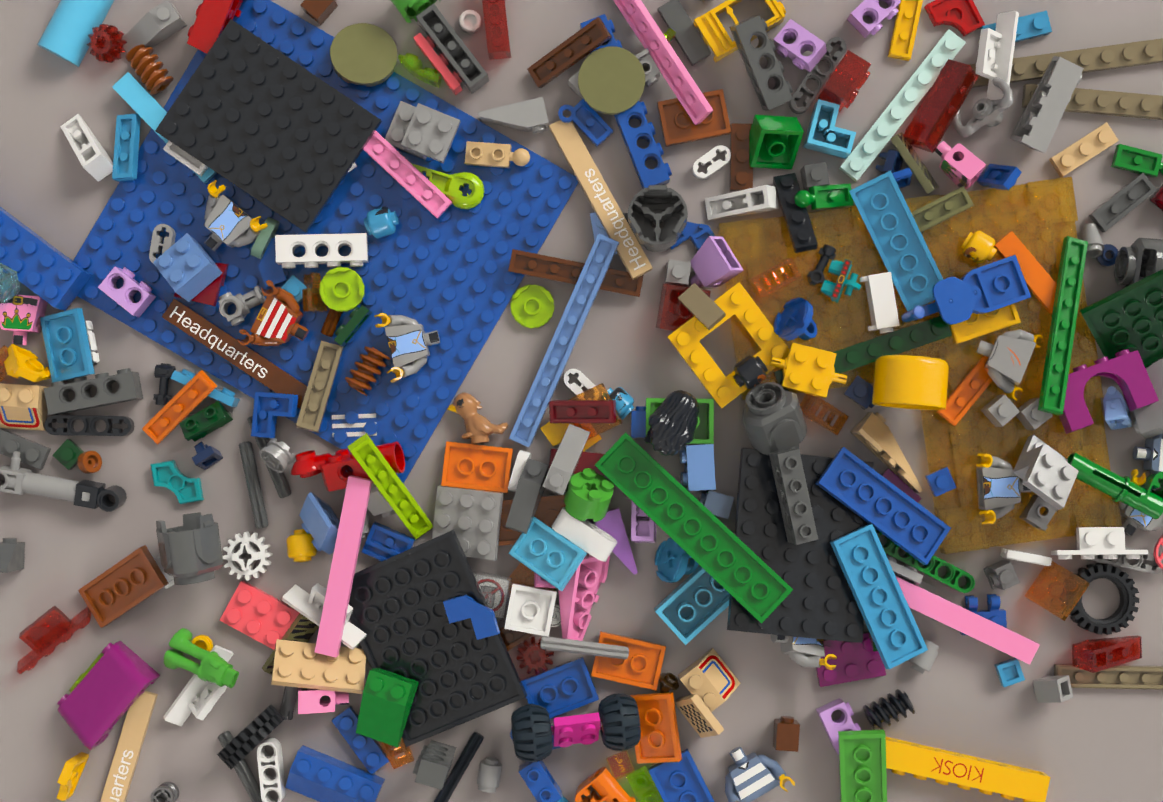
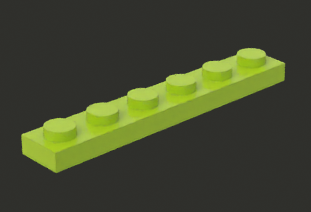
M367 433L347 446L415 539L433 528L429 518Z

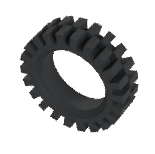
M1100 563L1086 565V568H1079L1077 574L1073 573L1070 576L1072 581H1067L1066 586L1069 587L1068 591L1064 590L1063 594L1067 596V600H1063L1064 605L1068 606V609L1065 610L1067 614L1072 616L1070 619L1087 631L1100 635L1102 633L1110 635L1112 632L1118 633L1121 631V627L1126 628L1129 626L1128 620H1134L1135 617L1132 616L1133 611L1138 612L1139 608L1135 607V603H1139V598L1135 594L1139 592L1138 588L1133 587L1135 582L1133 579L1128 578L1129 575L1126 572L1121 571L1117 567ZM1099 578H1106L1112 581L1117 586L1120 594L1118 609L1113 615L1105 619L1092 618L1085 611L1082 604L1084 589L1090 582Z
M272 705L268 706L217 755L230 769L234 768L285 719Z

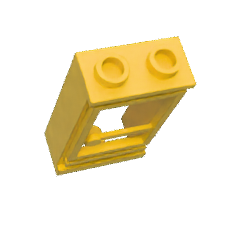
M727 0L704 15L694 19L693 24L696 28H699L704 42L707 46H710L715 54L713 58L715 63L738 49L735 40H731L717 16L726 11L735 24L739 23L731 7L742 0ZM764 0L774 16L765 21L768 28L767 31L782 23L786 16L785 8L780 1ZM753 35L751 41L756 39L757 36Z

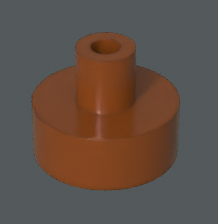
M87 451L79 455L77 464L83 473L90 474L100 470L102 459L96 451Z

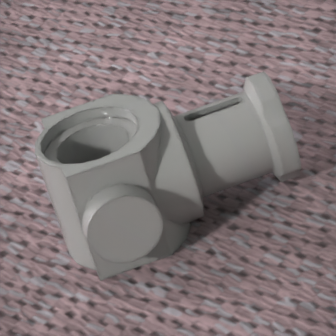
M255 286L254 290L244 295L239 293L233 296L229 292L219 297V311L222 316L231 322L232 326H236L245 321L244 318L250 313L251 308L261 303L264 304L266 298L259 286ZM234 303L236 305V312L229 315L227 311L228 306Z

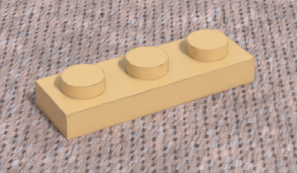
M1106 122L1050 158L1049 161L1061 178L1119 140Z

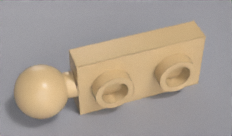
M467 141L465 164L510 168V161H513L518 166H525L530 161V154L523 148L511 152V144Z

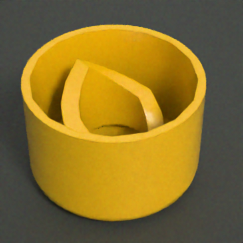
M885 355L878 357L875 361L872 404L904 409L945 410L949 373L948 363L942 359L924 356Z

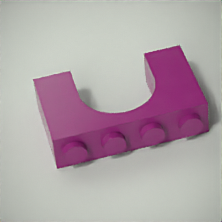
M1129 349L1116 353V358L1108 360L1107 357H1103L1094 361L1095 365L1088 368L1086 364L1073 368V373L1068 375L1063 414L1059 415L1066 434L1094 424L1084 400V388L1091 377L1104 376L1115 381L1122 390L1130 412L1159 401L1138 350L1130 352Z

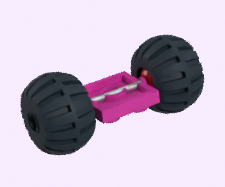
M616 693L607 696L599 703L597 713L553 718V726H551L547 709L535 704L519 707L511 716L515 754L517 758L526 762H538L545 759L552 753L553 745L554 747L560 746L565 748L572 744H592L599 739V729L603 744L615 751H625L633 748L639 743L641 737L640 717L636 701L633 697L626 694Z

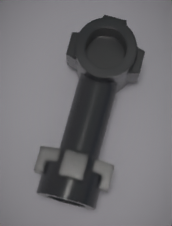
M824 244L823 248H820L818 254L821 257L815 270L809 271L806 276L809 285L814 287L824 282L823 272L829 259L834 260L836 257V249L834 247Z
M161 363V365L155 366V378H160L159 393L154 394L153 398L156 405H166L172 399V396L168 395L169 379H171L176 367L171 366V364Z

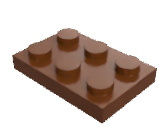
M723 89L702 93L713 111L701 123L696 125L678 98L657 102L665 146L731 134Z

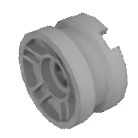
M272 438L267 443V447L265 446L259 451V455L269 468L278 473H283L287 469V464H291L295 460V454L288 451L290 447L283 441L276 442L277 438Z

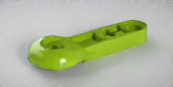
M412 164L422 174L426 173L429 181L449 198L454 206L460 209L474 208L484 197L483 182L473 173L461 172L449 175ZM464 185H468L469 190L472 192L470 195L467 193V196H463L460 188H465Z

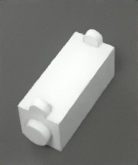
M891 272L860 277V282H865L872 326H868V331L879 330L880 334L894 332L893 328L900 325Z

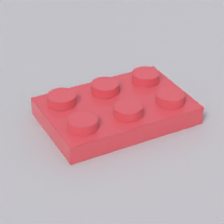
M242 580L219 621L274 650L276 640L283 638L299 615V612L288 604Z

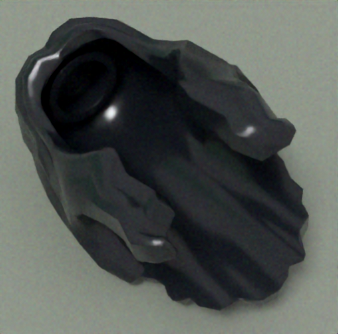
M683 390L674 391L650 415V429L644 441L652 444L654 451H658L664 456H674L679 451H682L684 444L693 441L699 413V404L696 398Z

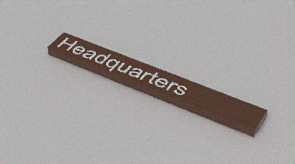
M173 299L162 318L274 392L298 395L297 407L301 409L307 385L248 346L241 345L236 338L177 299Z

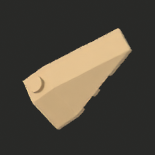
M868 412L850 432L915 493H921L923 489L891 430L885 424L886 419L878 412L875 414Z

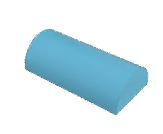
M61 0L37 45L79 67L114 0Z

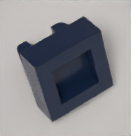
M888 150V152L879 154L881 159L886 160L884 165H876V169L884 174L888 171L894 173L901 170L903 158L898 151Z
M202 441L194 446L197 455L192 457L195 465L203 470L208 469L223 459L219 450L207 444L204 445Z

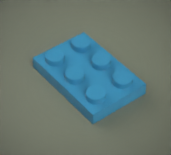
M75 308L41 317L40 322L52 383L95 374L82 308Z

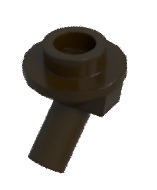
M672 673L660 674V693H669V690H677L679 688L678 679Z

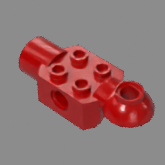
M399 442L376 446L396 474L404 472L405 457ZM348 449L338 450L333 456L330 453L316 455L315 450L295 455L296 461L291 469V475H300V478L312 477L322 473L324 484L329 492L346 489L348 476L350 475L370 479Z

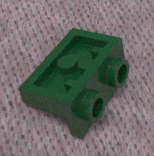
M217 401L179 424L187 441L192 439L195 442L216 429L223 427L232 421L233 418L231 413Z

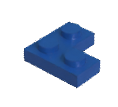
M255 392L251 436L275 438L277 416L296 418L298 395Z

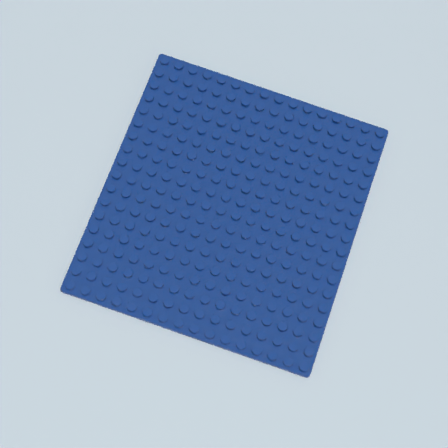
M243 0L238 9L242 13L239 18L235 16L233 21L381 119L382 122L376 131L384 139L400 101L415 107L420 103L459 119L461 123L444 164L429 157L424 160L400 149H395L410 163L449 175L461 172L475 174L484 185L483 199L476 207L471 209H460L451 204L437 219L373 158L362 150L355 161L357 167L346 174L306 233L218 173L205 184L191 169L163 150L166 143L151 128L139 148L137 180L119 182L73 260L92 275L77 296L241 392L255 398V392H276L162 318L173 299H177L234 338L243 340L246 338V335L240 334L239 330L245 329L250 335L252 334L250 329L263 304L261 303L251 308L243 323L232 326L231 322L222 316L219 311V297L229 292L233 296L239 293L244 295L254 290L255 286H259L260 289H270L265 287L258 268L261 260L250 254L254 242L242 247L233 248L222 242L216 251H213L204 243L212 234L204 226L206 222L204 219L209 196L208 185L215 180L217 181L215 184L217 189L219 186L224 185L225 190L220 193V196L223 194L252 219L261 216L259 219L260 225L264 224L268 217L279 221L280 224L275 235H282L290 231H294L295 235L366 233L368 236V263H363V267H350V263H342L341 267L352 269L362 278L365 285V295L357 307L360 308L363 305L372 314L346 346L343 347L319 433L310 432L340 449H348L347 446L362 437H348L346 432H366L368 435L377 433V436H369L376 446L399 442L405 457V470L403 473L397 474V476L404 483L525 276L508 272L512 249L538 254L579 182L573 174L396 72H393L383 83L371 87L345 82L336 74L331 64L330 48L335 37L271 0ZM197 50L164 106L167 112L207 55L203 51ZM471 141L511 144V152L519 148L526 149L530 154V161L525 166H518L513 161H510V168L466 165V143ZM464 185L465 188H460L463 196H467V193L470 195L472 192L469 190L468 185ZM386 206L391 212H396L399 224L396 225L395 233L377 239L373 235L368 234L364 218L367 217L369 211ZM166 224L171 226L176 233L175 243L188 233L201 244L215 263L229 265L224 286L220 288L216 307L193 301L188 302L185 299L174 297L175 291L149 259L152 234L157 225ZM166 229L159 234V236L163 237L162 244L164 243V238L169 237ZM347 245L339 249L341 256H348L351 252V248ZM299 246L302 253L296 254V255H294V256H295V257H302V256H304L305 251H306L305 248L302 247V246ZM320 246L316 251L317 256H326L328 248ZM162 248L161 253L156 254V258L162 255ZM305 264L295 265L296 268L292 269L284 268L287 279L295 275L311 290L299 303L300 311L303 313L299 324L309 329L306 338L301 341L292 336L289 342L283 343L280 346H259L251 343L246 345L307 386L321 341L340 345L334 340L336 338L335 332L342 324L346 325L351 319L349 315L353 311L342 312L332 337L321 333L330 308L321 299L319 293L320 282L329 270L334 269L327 267V264H318V268H305ZM114 267L121 269L126 267L135 274L134 279L137 282L143 281L153 289L151 293L156 298L140 317L131 315L98 288ZM123 278L118 279L116 282L118 289L124 284ZM286 282L275 285V288H281ZM140 292L135 293L133 297L134 302L137 303L141 299ZM234 303L228 306L227 311L229 315L236 312V305ZM380 313H385L387 316L403 315L416 319L418 324L423 325L425 333L437 330L440 337L439 344L428 346L430 356L427 357V363L416 374L401 378L395 383L391 382L392 379L396 378L395 373L390 372L387 374V371L393 368L394 364L385 328L375 327L376 324H382L380 317H374ZM365 346L374 347L391 358L390 360L383 358L386 367L378 366L382 373L381 375L373 374L377 381L376 383L368 382L372 389H364L367 396L349 386L345 380V377L353 378L349 372L350 369L358 370L354 363L363 362L359 355H367V352L364 350ZM297 407L296 418H295V417H286V418H288V419H290L291 421L297 423L298 416H299V413H300V410H301V409ZM376 413V418H359L358 414ZM332 415H345V419L332 420ZM366 423L364 427L332 428V424Z

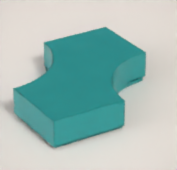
M175 460L151 464L154 486L170 489L177 496L180 504L204 500L200 478H190L183 475L178 470Z

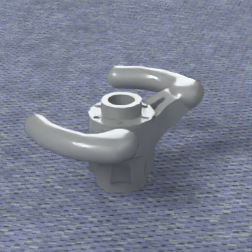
M995 77L992 81L993 85L1002 90L1003 98L996 101H991L988 98L978 100L972 110L973 117L966 126H963L961 123L960 109L954 108L952 110V123L959 135L966 138L984 125L994 127L1001 123L1003 120L1002 112L1013 104L1012 90L1004 80Z

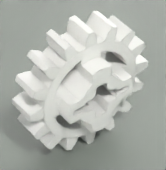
M246 531L243 537L240 533L236 534V541L232 538L228 540L230 546L223 548V550L228 552L227 555L223 556V559L228 560L224 567H231L230 575L238 573L237 579H242L245 575V579L248 581L251 580L252 575L255 579L260 577L259 571L262 573L267 571L264 566L271 565L272 562L267 560V557L272 556L273 553L267 552L271 545L263 544L265 537L257 539L258 533L256 532L250 537L249 531ZM242 542V544H240V549L237 552H234L236 546ZM253 543L259 547L260 551L253 546ZM243 554H251L252 557L248 559ZM261 559L260 564L253 570L254 563ZM235 561L241 565V568L236 565Z

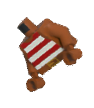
M267 280L266 284L271 288L269 290L261 288L263 295L267 298L250 329L252 334L250 335L245 329H241L239 333L246 335V338L243 340L237 339V341L241 345L251 343L259 346H280L283 343L289 342L292 336L303 341L309 329L299 324L303 313L300 311V306L292 293L280 287L275 288L274 283L271 280Z

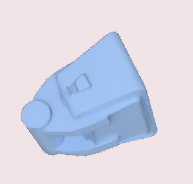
M1114 386L1108 387L1103 399L1106 423L1111 430L1132 427L1127 402Z

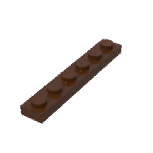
M512 249L508 272L576 285L585 263ZM608 268L599 290L640 297L644 275L632 280L628 272Z

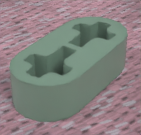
M271 217L265 220L264 223H267L268 226L266 229L260 230V234L257 236L250 254L260 260L271 239L274 238L280 224L279 221Z

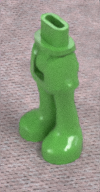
M182 628L175 633L169 642V646L173 649L166 651L164 655L165 667L173 670L177 668L188 670L196 674L201 680L216 683L220 687L224 685L229 688L234 687L239 672L233 669V665L228 664L217 652H210L191 642L192 633L189 630ZM183 652L199 659L201 663L198 664L186 658Z

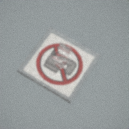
M472 571L488 608L494 611L497 621L505 622L512 578Z

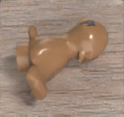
M460 393L455 397L447 410L459 414L464 419L467 433L461 436L462 439H471L472 444L488 443L489 435L493 433H504L509 426L507 422L498 425L492 424L486 417L477 413V410L483 408L480 406V401L476 400L469 393Z

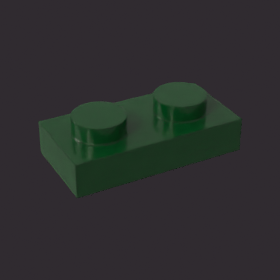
M363 305L360 308L356 307L349 315L351 318L346 325L342 324L337 329L334 340L345 347L372 312Z

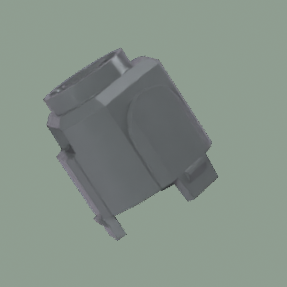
M649 185L648 188L639 191L630 202L628 208L629 226L640 245H643L648 251H667L669 247L676 244L687 225L688 212L686 203L678 192L667 188V185ZM662 220H663L664 223H665V225H664V227L661 229V228H660V224H661V222H662ZM653 221L656 224L655 229L652 227Z
M1138 238L1130 247H1121L1116 256L1114 266L1116 283L1128 287L1162 270L1163 239Z
M766 382L757 385L746 395L745 407L743 408V425L753 449L766 455L789 448L799 449L800 451L799 443L803 441L807 434V424L797 394L784 390L777 383Z
M201 512L183 514V526L166 529L165 521H156L161 565L165 573L174 577L175 585L195 584L215 578L214 571L220 569L224 562L218 523L214 522L212 514L201 515Z

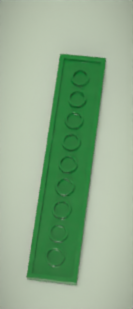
M626 432L595 464L608 479L761 624L793 591L780 576Z

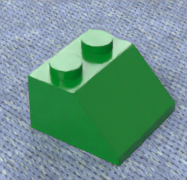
M754 116L749 134L750 167L793 168L804 133L797 117Z

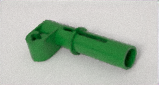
M1075 452L1071 453L1067 458L1068 463L1079 471L1076 479L1111 496L1112 501H1120L1153 519H1158L1162 515L1163 472L1146 477V482L1141 487L1131 482L1130 477H1121Z

